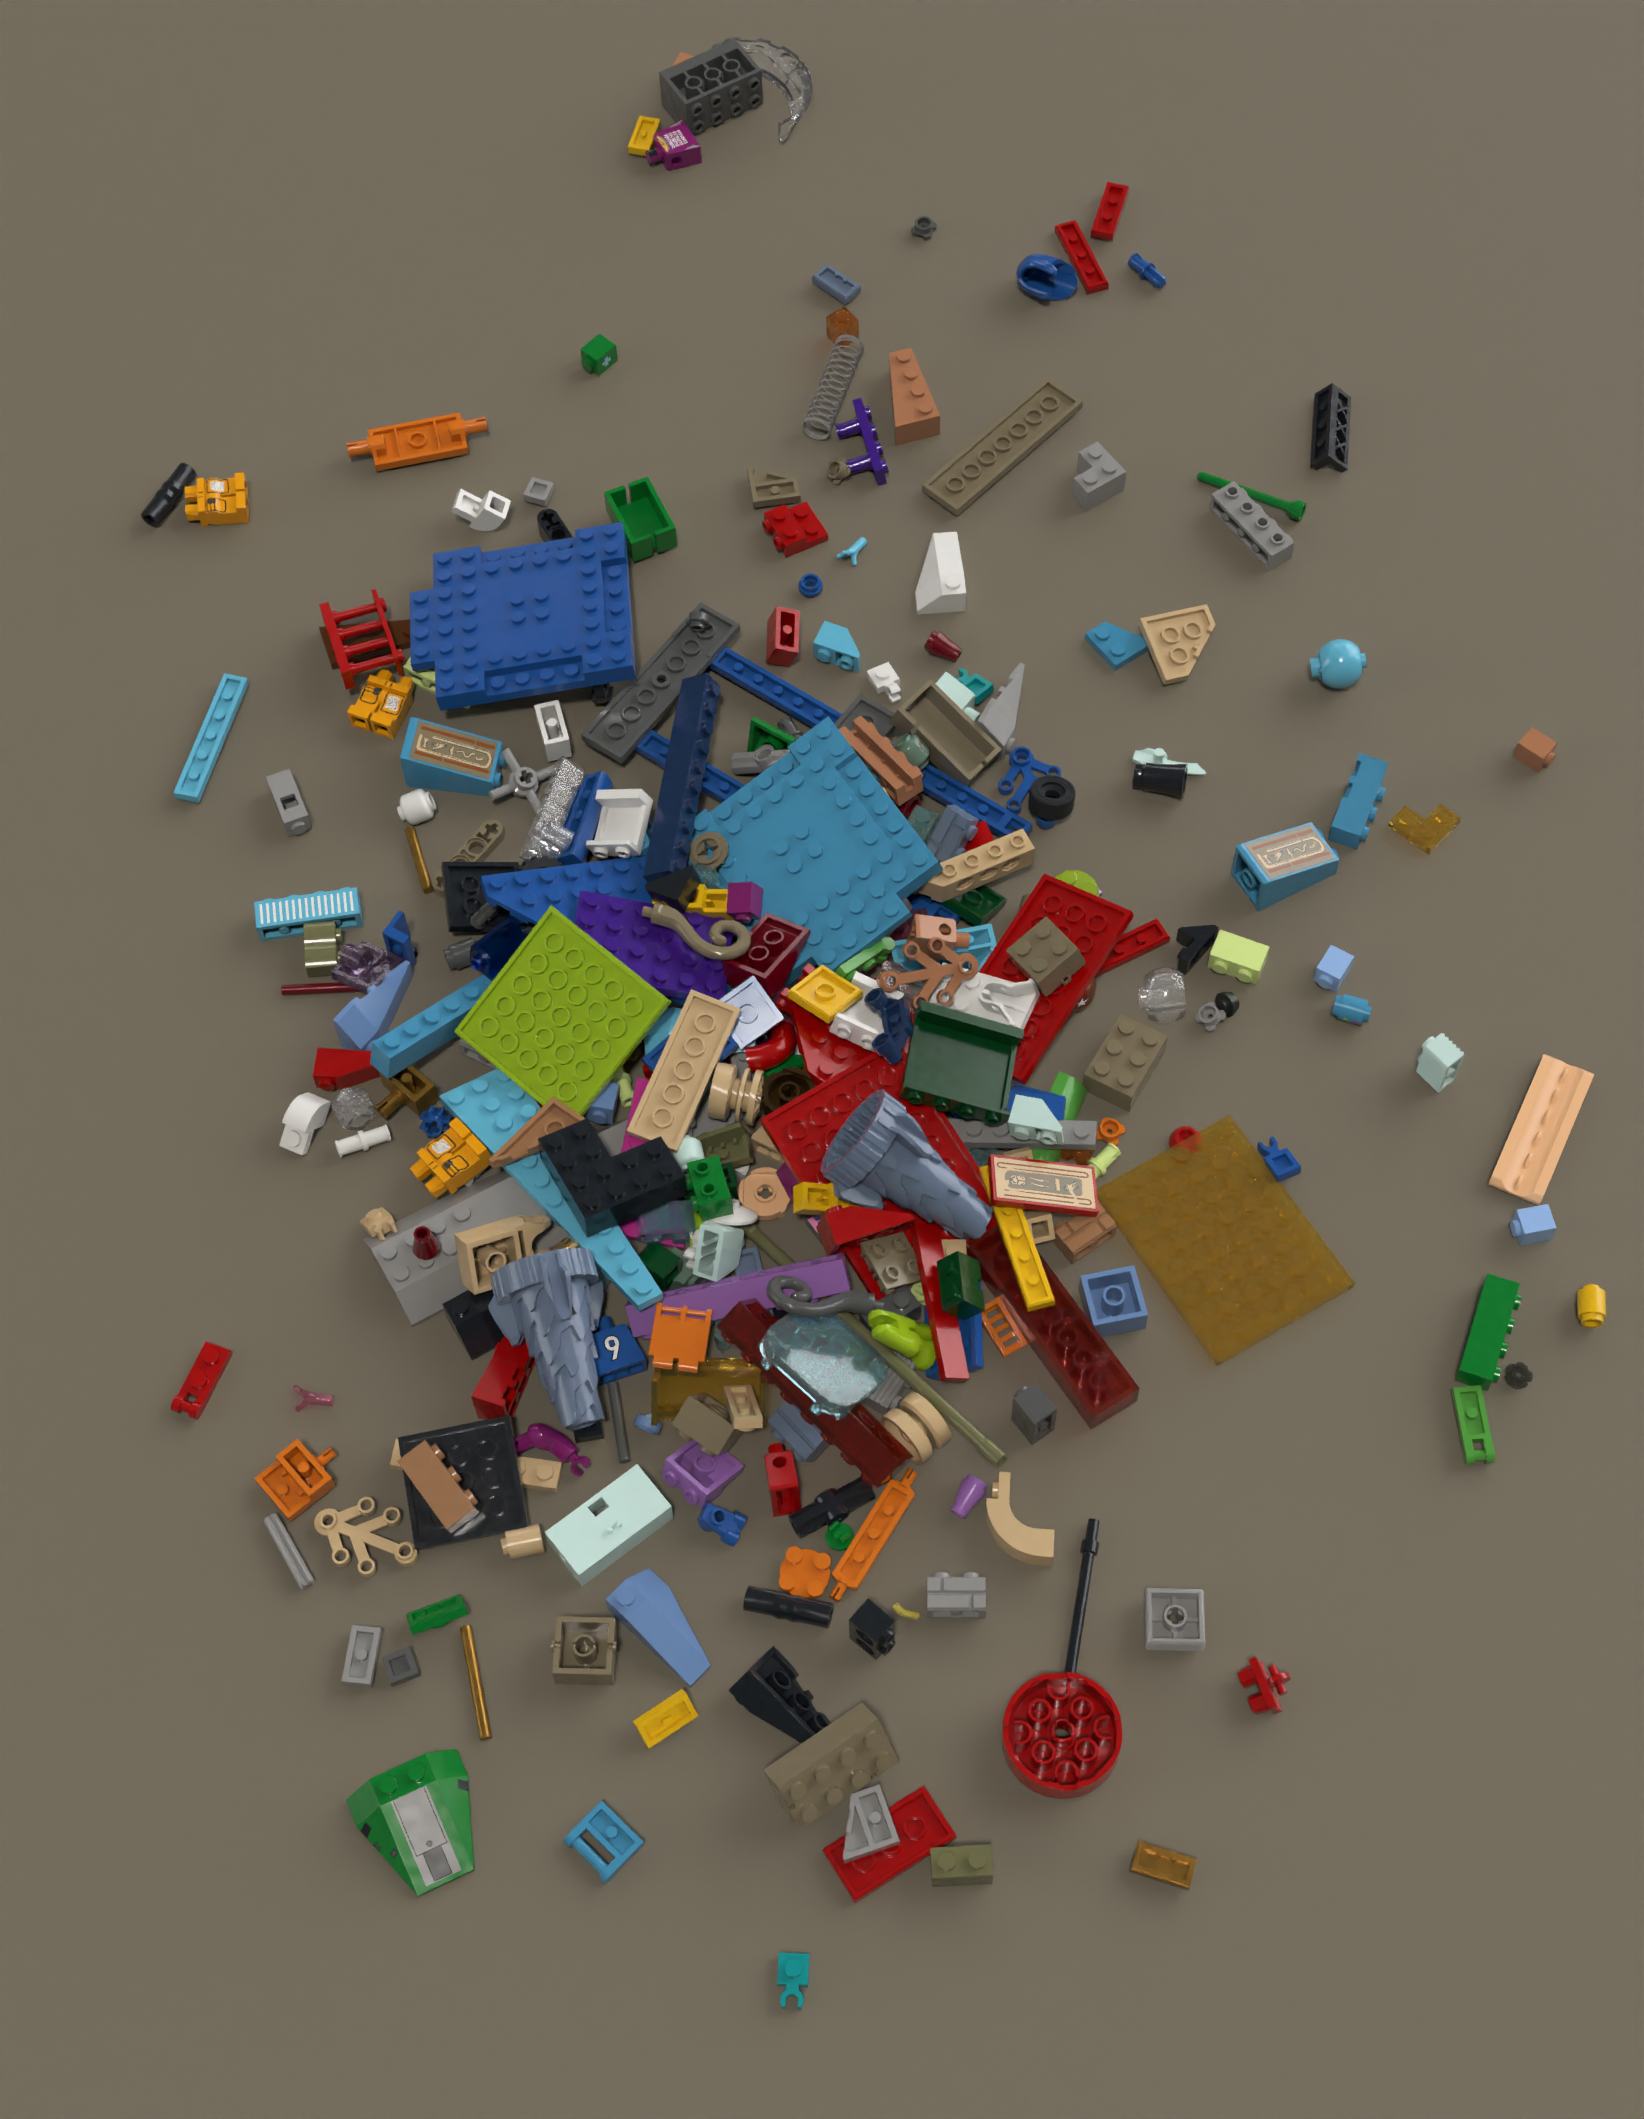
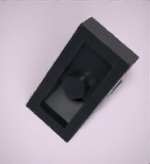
M1203 925L1180 927L1178 929L1176 941L1184 946L1177 956L1179 959L1178 971L1186 975L1215 943L1219 930L1218 926Z

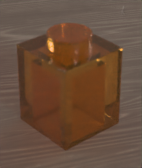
M845 306L826 317L827 337L834 344L840 335H853L859 339L858 319ZM844 340L840 341L838 345L848 346L853 342Z

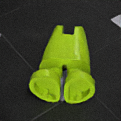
M876 1309L868 1314L869 1326L874 1328L871 1331L874 1340L907 1358H911L910 1361L916 1364V1369L925 1371L934 1364L936 1355L929 1324L919 1321L915 1322V1320L886 1310Z

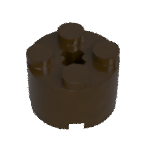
M786 1067L782 1071L771 1073L766 1078L762 1087L764 1115L770 1114L813 1089L815 1085L809 1074L795 1067Z

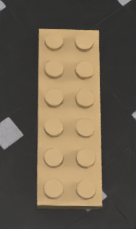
M690 990L629 1124L627 1134L646 1142L661 1136L669 1150L673 1153H678L741 1013L740 1008L695 990Z

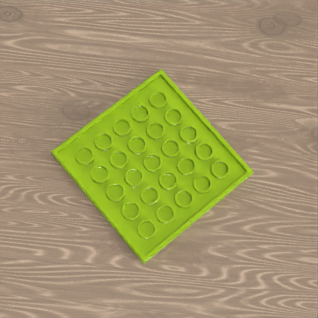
M550 906L454 1032L542 1106L552 1097H555L583 1117L670 1005L671 1001L556 908Z

